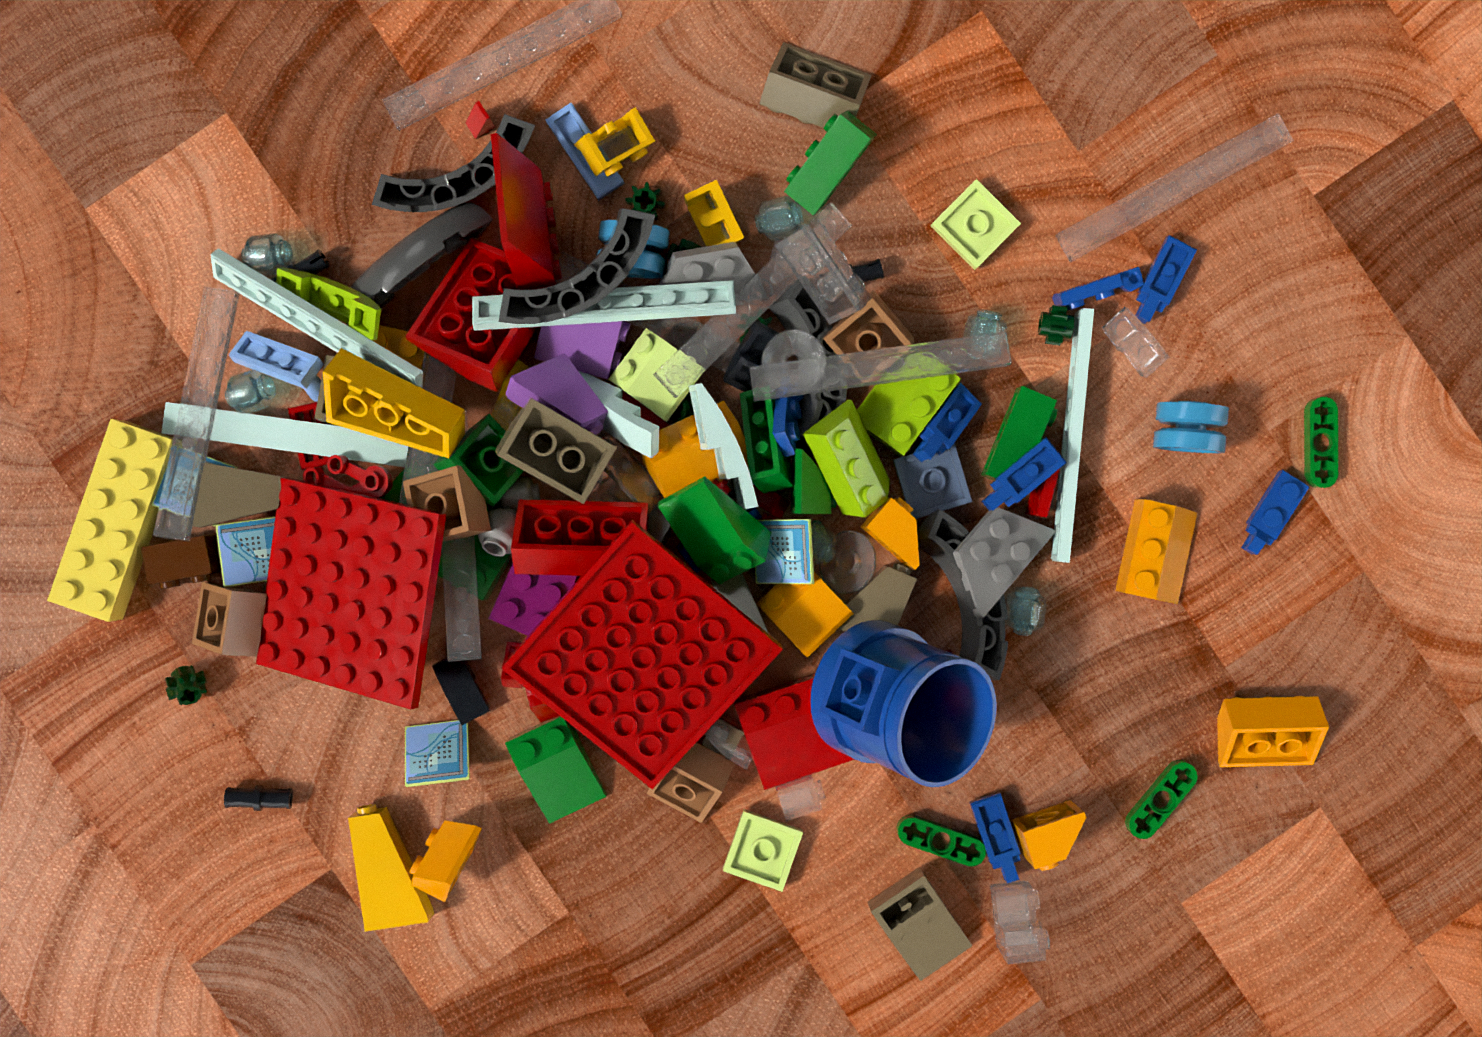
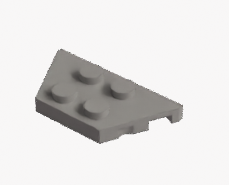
M735 242L673 252L667 264V272L659 285L734 280L736 305L769 299L768 293Z
M997 507L993 511H988L953 551L957 567L962 572L965 590H970L976 607L972 611L977 619L985 617L1054 535L1055 531L1052 528Z

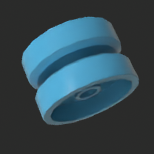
M616 220L600 222L598 240L603 244L607 243ZM657 225L652 226L642 254L626 277L657 279L665 275L667 260L656 252H662L668 248L670 236L668 229ZM603 248L599 249V250L596 252V256L600 253V251H601Z
M1198 401L1157 403L1155 419L1162 424L1174 425L1175 428H1161L1154 431L1153 448L1191 453H1225L1227 437L1221 432L1209 431L1207 428L1226 426L1229 418V407Z

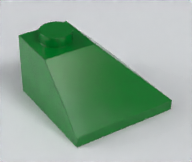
M490 414L484 416L465 432L464 437L449 459L440 456L433 464L439 471L453 466H461L483 495L486 503L491 506L500 500L524 471L497 456L495 449L506 431Z
M795 449V455H792L791 463L793 486L791 487V514H831V508H836L837 502L821 470L803 449Z

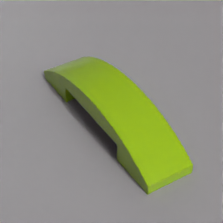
M285 267L277 268V284L330 316L347 323L350 328L370 340H377L381 308L372 299L351 287L322 276Z

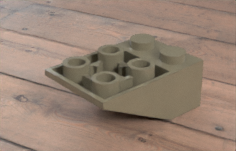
M920 867L868 901L871 913L920 981L972 947V944Z

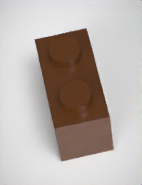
M204 535L141 547L148 585L160 584L161 589L181 586L180 580L191 578L192 584L212 580L211 574L221 572L215 535Z

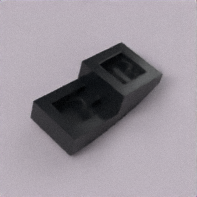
M755 320L737 348L725 372L723 381L743 392L755 389L768 371L766 367L767 362L784 341L782 334Z
M461 650L432 665L441 688L461 725L490 711V705L476 683V676Z

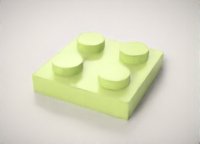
M976 179L931 224V227L976 270L1021 223Z
M743 809L723 866V871L782 892L801 841L803 830Z

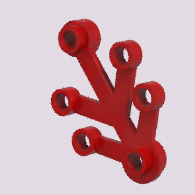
M344 455L331 456L328 459L327 467L332 474H347L360 481L353 486H349L326 475L321 468H307L303 473V481L376 498L385 496L393 486L392 475L384 467L370 466L364 469L349 462V459ZM338 460L340 461V464H341L339 469L337 468V462H338ZM314 473H315V475H316V480H315V482L313 481V478H312Z

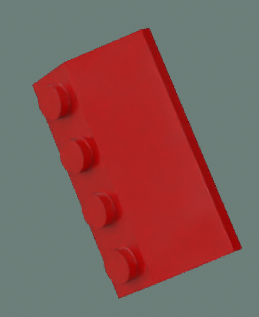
M519 499L511 544L514 573L582 576L632 519L648 532V503L585 501L582 504L579 501Z

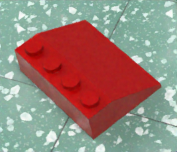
M498 133L491 134L501 243L517 290L555 285L557 280L563 279L560 260H555L554 253H559L560 251L557 234H552L551 227L556 226L554 208L548 207V201H553L550 181L544 182L542 171L537 165Z
M470 238L405 337L408 341L466 379L498 392L538 327L474 331L472 325V296L503 295L504 288H517L505 252Z
M815 673L734 701L764 790L855 760L830 747L820 737L815 728L810 700Z

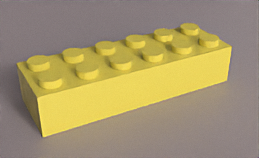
M110 419L47 601L107 622L124 618L143 563L141 547L149 546L161 512V508L152 506V502L174 445L183 448L185 441L128 421Z

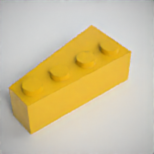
M342 348L323 370L326 421L328 423L448 459L465 435V409Z

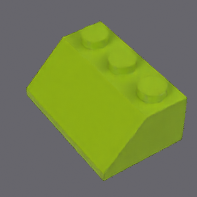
M912 348L888 367L859 406L857 412L867 433L901 457L906 454L961 378L936 359Z
M852 400L845 401L803 433L843 515L866 518L888 500L890 479Z

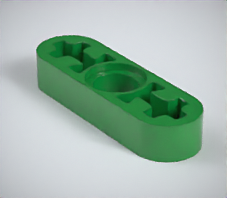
M1329 397L1311 399L1304 409V476L1306 482L1314 488L1331 487L1338 479V406ZM1322 406V408L1327 409V415H1322L1321 417L1320 414H1315V408ZM1320 424H1321V425H1326V424H1328V429H1327V428L1314 429V425H1320ZM1318 434H1324L1329 441L1328 448L1323 452L1318 451L1314 446V438ZM1328 456V460L1314 461V457ZM1321 468L1328 473L1327 477L1322 478V480L1320 477H1315V471H1319Z
M1183 760L1172 761L1127 814L1125 819L1127 830L1139 839L1152 837L1196 784L1198 778L1196 769ZM1180 769L1184 771L1185 769H1187L1184 773L1187 776V779L1185 781L1179 779L1174 784V782L1178 778V776L1175 774L1176 770ZM1167 781L1168 783L1172 784L1173 787L1177 788L1178 791L1175 793L1172 789H1170L1164 784ZM1159 791H1166L1169 795L1168 804L1162 808L1155 807L1153 803L1154 795ZM1146 805L1158 814L1156 818L1144 809ZM1148 815L1145 819V823L1148 825L1147 828L1144 830L1138 828L1136 830L1138 825L1135 823V820L1138 817L1144 819Z
M905 815L897 823V834L900 840L908 846L971 867L982 863L986 856L984 844L979 838L915 815ZM913 822L917 830L926 833V827H931L926 834V844L922 843L924 838L921 835L912 834L911 838H908L903 828L905 826L910 827ZM938 832H945L950 838L949 844L943 849L935 848L932 844L933 836ZM956 837L960 838L958 843L964 847H970L971 843H974V847L978 851L977 855L971 854L970 858H967L963 850L955 848Z

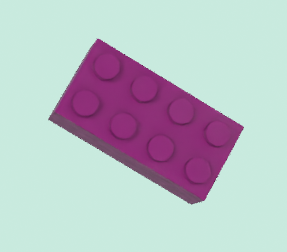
M512 564L488 619L528 636L577 582L580 576L515 574Z

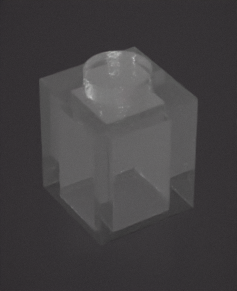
M812 775L776 786V792L786 821L822 810L820 800L826 797L820 780L814 782Z

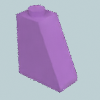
M565 353L512 375L505 394L509 400L522 408L531 397L595 435L603 429V423L608 414L605 406Z

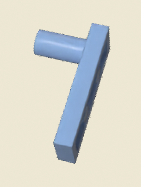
M249 331L243 334L228 356L233 362L301 387L313 401H318L321 379L317 373L324 365L318 356Z

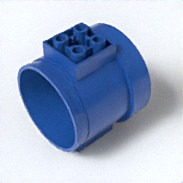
M870 620L854 625L831 644L816 670L810 699L811 714L815 728L820 737L830 747L857 761L878 763L926 787L949 785L962 778L975 766L990 741L997 711L993 683L981 666L968 659L929 645L920 635L911 630L882 620Z

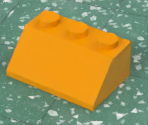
M725 401L717 403L738 441L748 467L745 437L740 425ZM694 415L659 430V453L652 459L641 454L645 467L664 498L704 476L711 482L716 478L720 482L724 480L719 479L714 449L701 450Z
M1135 499L1115 591L1178 604L1197 512L1156 501Z
M1235 697L1223 699L1217 717L1219 767L1313 765L1329 729L1319 697Z

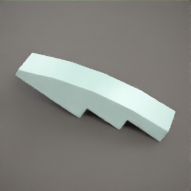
M579 371L608 411L603 423V430L626 446L651 459L659 453V426L642 419L641 408L622 399V389Z
M702 383L690 385L689 391L701 450L714 449L719 479L733 480L737 504L743 509L758 507L750 472L738 441L722 411Z

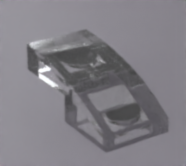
M1127 307L1121 309L1101 327L1115 348L1126 355L1142 377L1147 378L1169 358V355L1156 338Z
M716 721L704 735L725 757L747 770L752 761L751 752L727 741L726 739L730 733L729 727Z

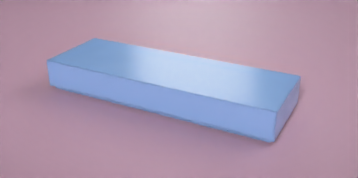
M569 103L545 119L598 201L625 184L618 172L609 177L604 172L595 176L582 152L574 146L582 136L592 133L572 103ZM601 146L598 147L605 160H609Z

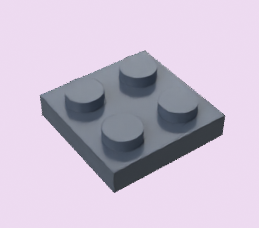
M955 443L942 454L938 455L935 453L932 459L924 460L922 463L913 454L892 460L904 501L914 509L911 515L916 519L930 515L938 509L944 511L972 502Z

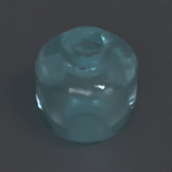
M782 196L762 202L759 214L755 215L758 232L760 234L765 233L770 241L795 236L799 233L800 226L804 225L800 204L793 201L789 196Z
M277 233L250 236L245 242L241 257L245 265L267 276L276 275L277 268H287V265L293 260V252L289 242L284 240L282 236Z
M978 309L977 313L968 316L962 342L971 348L970 354L988 358L990 352L996 353L1002 349L1007 331V323L1001 319L1002 314Z
M256 370L246 371L230 377L225 391L227 403L241 414H250L270 407L276 395V387L272 378Z
M813 520L811 522L813 566L819 562L825 566L837 554V551L834 549L837 543V536L820 520Z
M1015 588V591L1006 596L1008 619L1005 620V624L1013 628L1015 634L1031 635L1032 631L1039 630L1044 626L1047 600L1040 595V591L1036 588Z

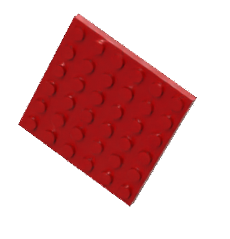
M290 477L280 478L279 507L276 509L265 592L267 598L256 664L410 710L419 708L447 514Z
M632 519L502 664L501 669L653 790L775 659L783 648L778 641Z

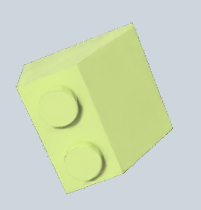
M646 328L608 380L667 422L688 394L689 386L694 385L705 370L667 341Z

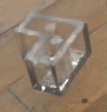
M1028 881L991 884L996 946L1006 963L1010 965L1046 961L1045 950L1050 949V939L1047 929L1043 930L1041 921H1037L1036 909H1040L1038 890H1033Z

